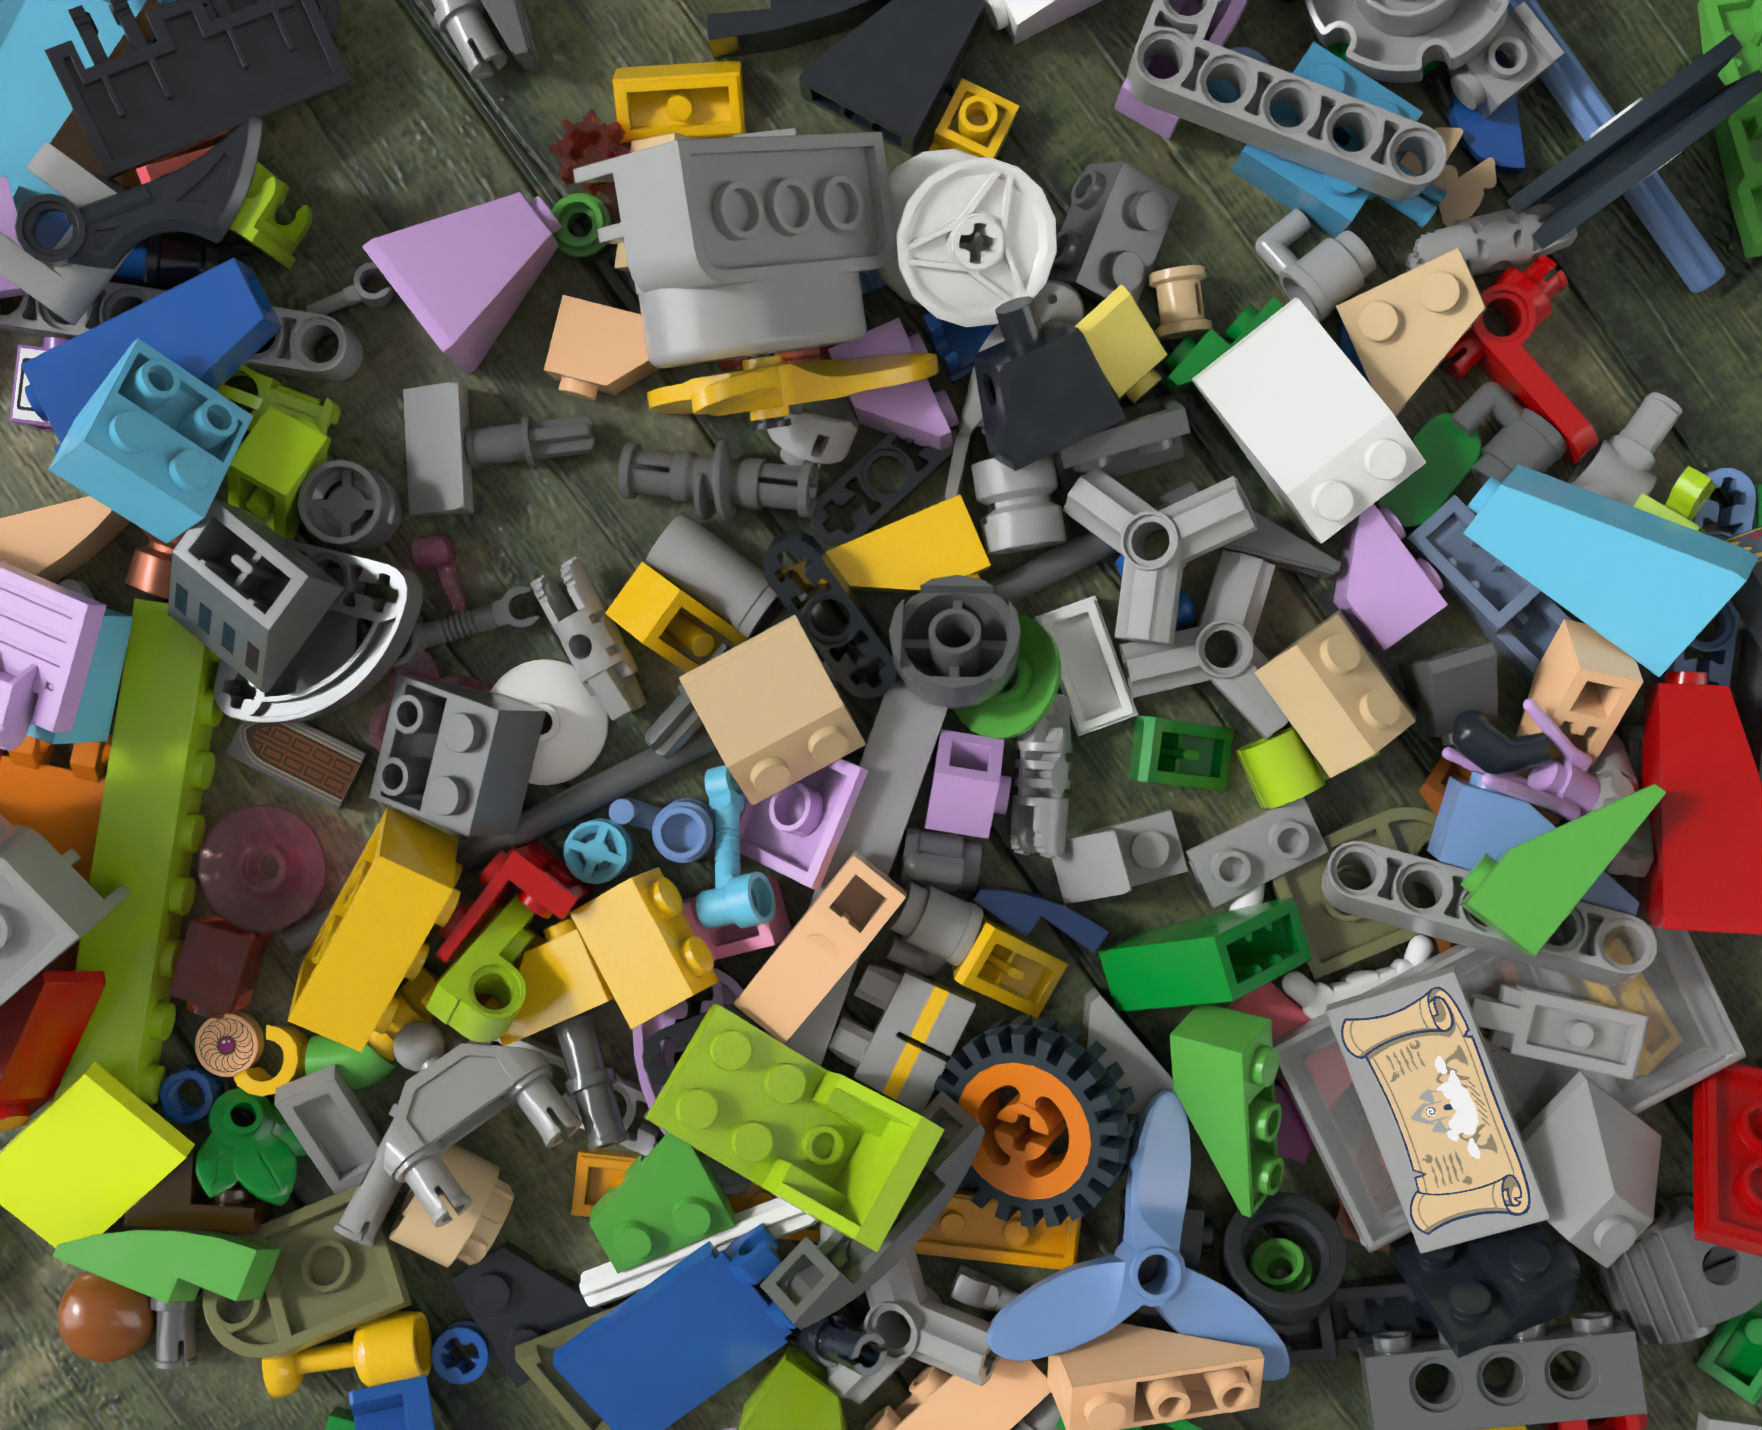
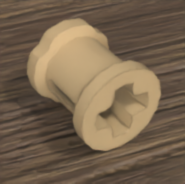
M1178 266L1159 270L1148 275L1149 286L1156 288L1161 325L1157 327L1155 332L1159 341L1185 339L1188 335L1194 338L1205 335L1210 329H1213L1212 320L1205 319L1200 281L1206 278L1205 266Z

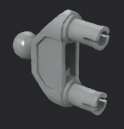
M414 1021L405 1024L397 1033L394 1040L393 1053L397 1062L404 1068L420 1072L405 1081L387 1139L384 1169L391 1179L397 1180L399 1183L407 1182L432 1218L431 1221L434 1226L441 1227L450 1223L453 1219L439 1196L444 1195L458 1216L472 1202L471 1198L464 1193L440 1159L443 1151L509 1105L520 1106L548 1148H553L563 1142L559 1135L561 1131L551 1119L552 1117L555 1118L568 1138L580 1128L582 1121L573 1113L550 1080L553 1076L552 1066L541 1053L520 1047L461 1043L442 1056L445 1050V1039L442 1032L429 1022Z

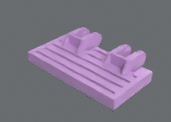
M0 560V748L10 751L12 748L16 750L18 745H22V741L26 739V735L29 732L28 727L31 724L52 733L72 732L107 605Z

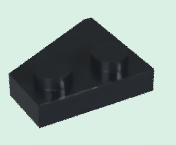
M509 1241L486 1254L479 1263L468 1265L450 1279V1283L516 1388L525 1384L531 1378L515 1361V1346L615 1307L610 1303L607 1306L602 1305L597 1308L589 1307L581 1291L573 1287L576 1282L554 1269L548 1270L540 1267L532 1255Z

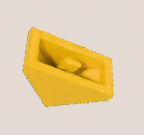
M983 914L982 923L971 950L961 964L952 967L954 980L961 985L1038 1018L1069 964Z

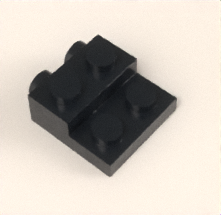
M1543 1221L1421 1254L1413 1234L1390 1243V1260L1457 1358L1574 1310L1577 1279L1581 1275L1578 1260L1572 1249L1564 1241L1552 1244L1541 1230L1543 1228Z

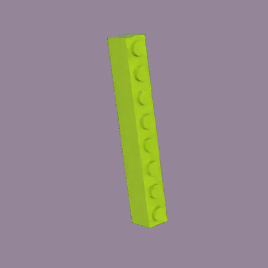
M134 598L133 622L125 655L89 885L103 899L122 884L129 890L131 895L80 939L75 971H104L106 985L56 1091L55 1099L95 1061L150 1108H153V1104H156L160 1099V1087L166 1078L165 1067L159 1065L163 1041H166L171 1035L176 1016L175 1005L169 1003L173 978H177L180 974L185 960V942L179 940L183 915H187L191 910L195 897V880L189 877L193 852L196 853L200 849L205 835V818L203 815H199L203 790H207L211 785L215 772V755L209 752L213 727H217L220 724L224 713L217 705L214 696V685L220 657L168 615V603Z

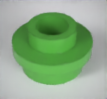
M575 193L565 196L555 204L551 212L562 228L555 232L553 236L559 244L558 249L561 252L574 258H588L598 254L606 247L607 244H599L597 230L613 224L609 211L598 198L585 193ZM586 217L592 221V229L588 235L575 237L571 234V225L577 218Z
M1275 1238L1263 1242L1249 1260L1248 1270L1260 1284L1275 1292L1295 1294L1305 1291L1312 1283L1313 1267L1308 1254L1299 1245L1287 1239ZM1285 1268L1292 1272L1291 1275L1282 1279L1270 1277L1275 1270Z

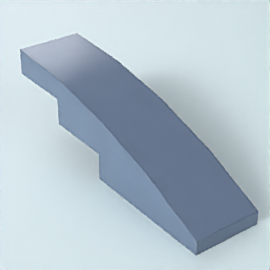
M1454 495L1409 535L1406 541L1420 558L1425 559L1434 568L1448 593L1532 686L1536 669L1564 619H1571L1545 593L1463 534L1476 515Z

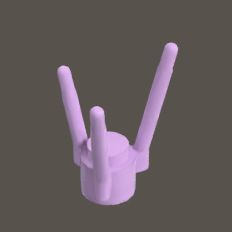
M1526 699L1523 703V708L1563 756L1562 758H1551L1552 763L1549 765L1534 767L1528 779L1513 772L1498 775L1486 773L1462 756L1458 750L1452 747H1445L1442 751V756L1446 760L1461 765L1470 771L1486 773L1481 778L1484 786L1546 808L1569 822L1589 813L1598 801L1600 783L1595 776L1587 772L1592 763V757L1576 748L1533 699Z

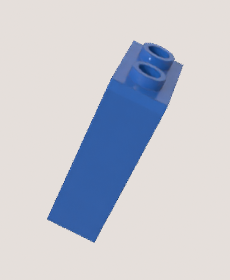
M232 258L20 364L30 385L25 387V394L35 413L43 421L50 422L60 444L55 446V453L57 454L75 418L130 345L138 338L216 390L283 327L254 270L236 258Z

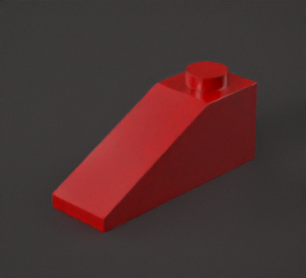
M42 971L0 1008V1131L24 1126L30 1121L31 1115L54 1097L106 985L104 971Z

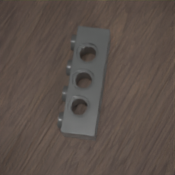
M1581 1312L1571 1316L1572 1324L1546 1327L1545 1322L1460 1358H1457L1439 1330V1337L1414 1340L1412 1333L1409 1331H1387L1374 1334L1372 1336L1373 1344L1358 1345L1368 1424L1371 1430H1479L1647 1414L1635 1331L1620 1319L1613 1320L1612 1313ZM1567 1350L1578 1352L1580 1365L1577 1372L1571 1378L1566 1380L1551 1378L1550 1365L1557 1354ZM1497 1357L1512 1359L1514 1370L1508 1382L1501 1386H1488L1483 1383V1370L1490 1360ZM1432 1363L1447 1367V1381L1440 1390L1426 1393L1415 1387L1417 1373L1422 1367Z

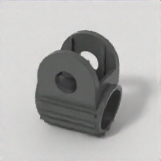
M1678 1193L1663 1199L1656 1198L1653 1223L1608 1269L1591 1257L1615 1319H1620L1634 1330L1636 1342L1641 1343L1642 1346L1646 1344H1676L1701 1338L1711 1333L1716 1328V1324L1748 1312L1762 1300L1761 1256L1694 1239V1193Z

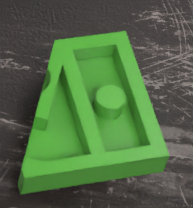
M666 1131V1135L647 1156L641 1154L626 1170L622 1183L617 1187L610 1188L591 1209L589 1224L617 1274L735 1227V1211L704 1153Z

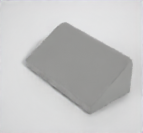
M445 382L403 389L409 516L474 513L472 466L470 465L466 449V429L470 427L468 388L461 382Z

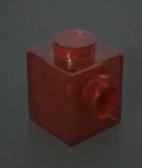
M215 915L191 920L168 995L188 1001L186 1005L188 1011L215 1019H222L226 1013L231 1014L249 1006L271 933Z

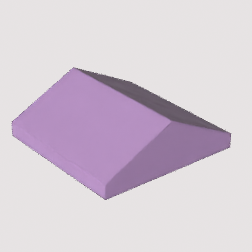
M841 758L753 806L746 798L744 800V810L740 813V853L811 889L819 891L869 770Z

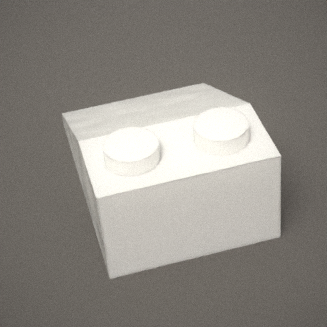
M1296 297L1192 378L1194 384L1293 523L1321 544L1426 463L1393 412L1302 301Z

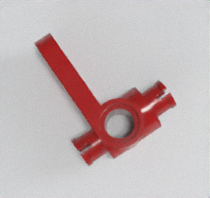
M1540 255L1524 272L1516 268H1508L1480 292L1486 308H1494L1504 315L1507 322L1505 336L1500 337L1490 333L1484 325L1482 313L1471 328L1449 351V354L1441 364L1455 354L1457 355V359L1445 369L1456 380L1464 378L1467 372L1477 364L1491 381L1499 383L1522 407L1534 411L1549 422L1568 445V451L1562 458L1571 463H1578L1598 445L1597 434L1588 420L1521 346L1532 332L1552 315V307L1549 300L1568 286L1567 277L1562 270L1558 271L1553 277H1549L1546 281L1543 277L1557 264L1547 256Z

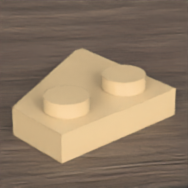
M1459 247L1336 306L1372 388L1395 416L1401 412L1409 399L1486 310L1485 303Z

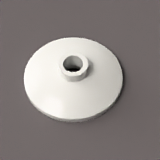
M547 659L525 662L505 673L491 689L490 692L497 693L545 710L552 717L553 723L550 731L540 735L529 783L554 785L572 780L585 772L602 752L608 735V713L596 695L590 696L573 665Z

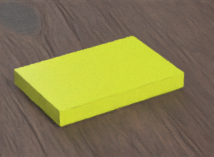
M94 1061L0 1151V1205L54 1248L57 1247V1244L103 1234L186 1159L195 1144Z

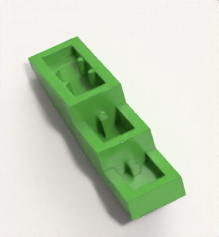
M1699 0L1697 7L1703 54L1732 33L1743 47L1717 74L1725 86L1757 70H1760L1762 73V0ZM1761 91L1714 127L1728 196L1746 258L1762 256Z

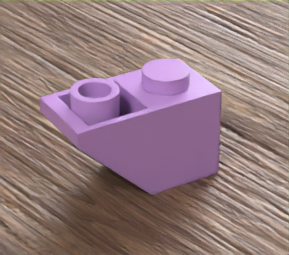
M899 317L867 331L864 337L858 341L838 344L828 349L831 360H847L902 353H928L919 333L907 336ZM927 378L895 386L865 390L847 396L858 423L886 434L890 432L896 433L900 439L906 440V438L914 440V444L922 447L930 446L943 451L953 446L950 428L959 425L955 410L946 391L942 389L933 393Z
M1372 504L1345 525L1340 557L1341 565L1337 576L1333 602L1339 610H1343L1372 652H1379L1391 647L1448 604L1439 593L1444 586L1437 572L1425 559L1419 558L1415 560L1401 541L1406 534L1399 520L1387 507L1381 506L1378 509L1375 504Z

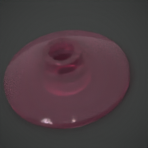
M275 805L246 806L224 816L207 834L198 859L199 883L210 907L226 922L247 931L270 932L296 923L307 915L317 903L326 881V855L315 830L298 814ZM265 855H271L278 861L279 870L274 878H268L261 872L260 863Z

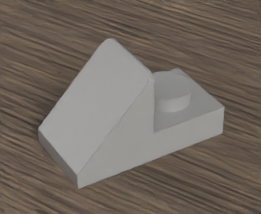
M1170 809L1066 837V847L1061 858L1052 859L1064 904L1132 892L1131 887L1188 872L1172 810Z

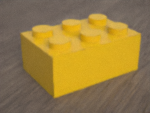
M387 806L301 963L288 1016L289 1022L361 1053L373 1031L380 1034L386 1032L400 1002V998L394 996L403 978L411 981L415 980L429 953L430 945L424 941L434 923L444 927L458 903L461 891L455 889V886L463 868V865L456 862L458 838Z

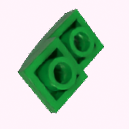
M1272 297L1260 312L1249 304L1225 331V334L1234 341L1231 345L1213 329H1210L1198 343L1188 335L1163 363L1172 373L1160 387L1169 395L1196 387L1192 381L1193 377L1279 311L1284 305L1275 297Z

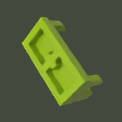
M257 162L255 174L244 204L229 230L288 269H291L296 261L292 254L312 223V210L307 205H303L296 212V218L292 223L288 225L278 224L275 219V213L277 208L284 204L289 186Z

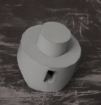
M847 397L814 401L810 411L803 410L804 403L789 405L790 415L784 416V419L791 418L792 425L767 429L771 439L781 447L780 457L787 465L802 466L803 462L807 460L817 463L819 469L821 463L832 464L841 462L848 455L858 430V423Z

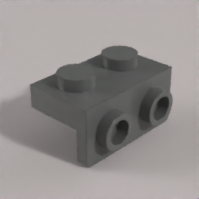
M1123 161L1088 164L1073 186L1071 192L1072 204L1061 231L1056 235L1057 253L1048 279L1069 284L1072 288L1100 303L1122 284L1137 304L1180 195Z

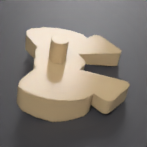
M1438 127L1434 129L1445 141L1448 153L1447 160L1463 135L1464 131L1461 128ZM1408 151L1400 161V164L1421 176L1423 170L1421 161L1416 155ZM1489 157L1460 177H1458L1456 167L1446 165L1441 174L1431 183L1447 192L1443 201L1438 204L1442 221L1447 227L1452 226L1455 221L1472 216L1484 197V188H1493L1496 185L1494 158Z

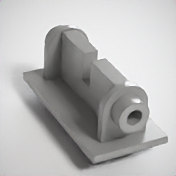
M1304 797L1283 806L1272 808L1186 851L1190 859L1187 861L1189 868L1197 883H1201L1213 908L1329 852Z

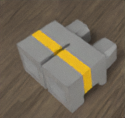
M869 962L854 991V995L883 1009L874 1029L843 1015L830 1039L827 1049L844 1062L855 1067L854 1078L921 1114L934 1091L937 1077L942 1075L945 1069L944 1065L947 1063V1055L951 1057L976 1006L975 997L953 986H945L907 967H904L901 973L890 967Z

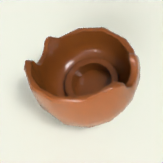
M88 1271L81 1272L68 1285L57 1310L60 1336L75 1355L97 1363L121 1360L140 1350L146 1345L157 1325V1311L150 1308V1296Z

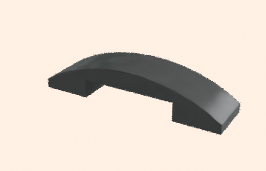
M943 1091L937 1095L920 1115L943 1128L944 1132L878 1252L837 1231H834L820 1247H817L808 1237H805L760 1285L800 1330L836 1312L861 1295L893 1268L931 1227L961 1184L974 1160L986 1130Z

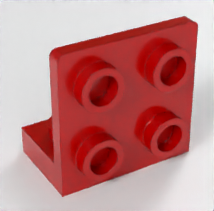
M538 841L521 848L513 846L507 853L501 850L478 879V882L486 887L479 897L475 896L467 905L463 902L459 904L447 924L438 931V934L446 940L435 955L445 963L459 956L494 913L505 905L518 887L521 888V891L517 897L526 907L545 919H549L552 914H555L562 920L570 915V912L584 905L597 886L585 883L574 877L567 868L566 863Z

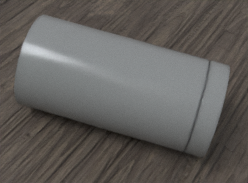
M684 512L678 514L663 531L645 561L647 565L739 630L748 639L757 631L779 601V597L766 581L762 569Z

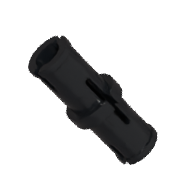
M832 1313L801 1330L796 1327L787 1336V1345L808 1351L817 1363L832 1368L840 1364L863 1376H871L877 1373L885 1363L887 1349L874 1346L885 1344L884 1339L879 1334L856 1328L848 1317L837 1313Z

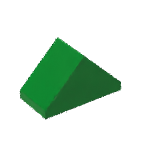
M1136 716L1128 779L1147 783L1226 791L1234 729L1158 717Z

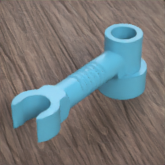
M726 765L708 769L704 780L706 793L709 797V807L714 813V837L716 838L715 888L701 891L696 899L698 918L707 929L736 924L740 928H748L769 923L775 914V896L767 877L761 872L741 875L740 813L744 810L746 796L733 776L730 777L731 773Z

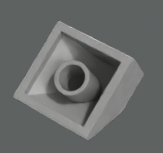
M1579 1071L1520 1134L1550 1209V1219L1546 1221L1569 1242L1608 1269L1653 1223L1662 1136Z

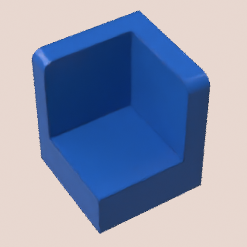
M426 1375L348 1393L355 1430H435L430 1390Z

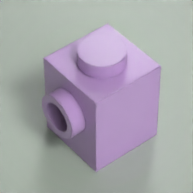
M941 729L931 782L925 829L989 838L993 814H1006L1011 787V777L1001 775L1004 749L1003 739Z

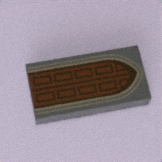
M241 720L225 755L336 810H344L371 753L307 721L265 723Z

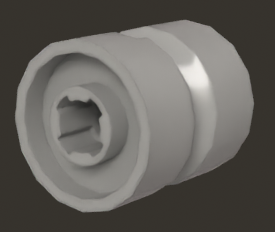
M1053 454L1017 471L1012 470L993 458L971 465L976 501L988 506L989 513L980 519L986 555L1034 550L1062 544L1067 541L1062 508L1060 505L1051 502L1049 498L1058 488Z

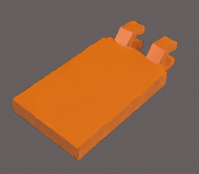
M109 733L108 741L74 743L70 759L71 769L50 765L54 744L26 735L22 745H18L16 750L12 748L8 751L10 756L1 755L0 813L11 825H22L34 829L60 855L74 848L82 858L73 868L89 884L113 734ZM80 939L47 968L58 971H75Z

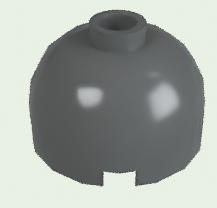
M961 575L934 578L920 585L921 592L911 597L906 604L904 599L895 608L889 628L890 642L895 668L912 693L932 705L959 709L976 706L997 695L1012 678L1021 648V629L1017 610L1010 601L1008 606L1003 598L994 594V586L982 579Z

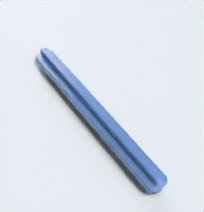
M1508 0V15L1522 2H1525L1565 52L1540 79L1584 141H1588L1590 139L1589 135L1615 117L1616 113L1536 0ZM1657 171L1622 194L1691 292H1702L1724 276V266Z

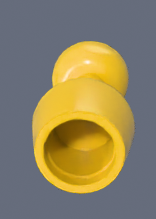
M395 1311L357 1327L353 1341L312 1346L284 1358L262 1360L263 1378L267 1391L273 1398L285 1397L294 1393L300 1387L304 1374L352 1367L356 1368L360 1380L367 1387L423 1375L428 1376L432 1364V1338L429 1323L423 1312Z

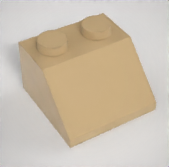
M1342 609L1335 612L1254 672L1330 778L1376 754L1416 722L1415 709Z
M796 615L679 677L682 686L727 769L752 806L866 745L841 694Z

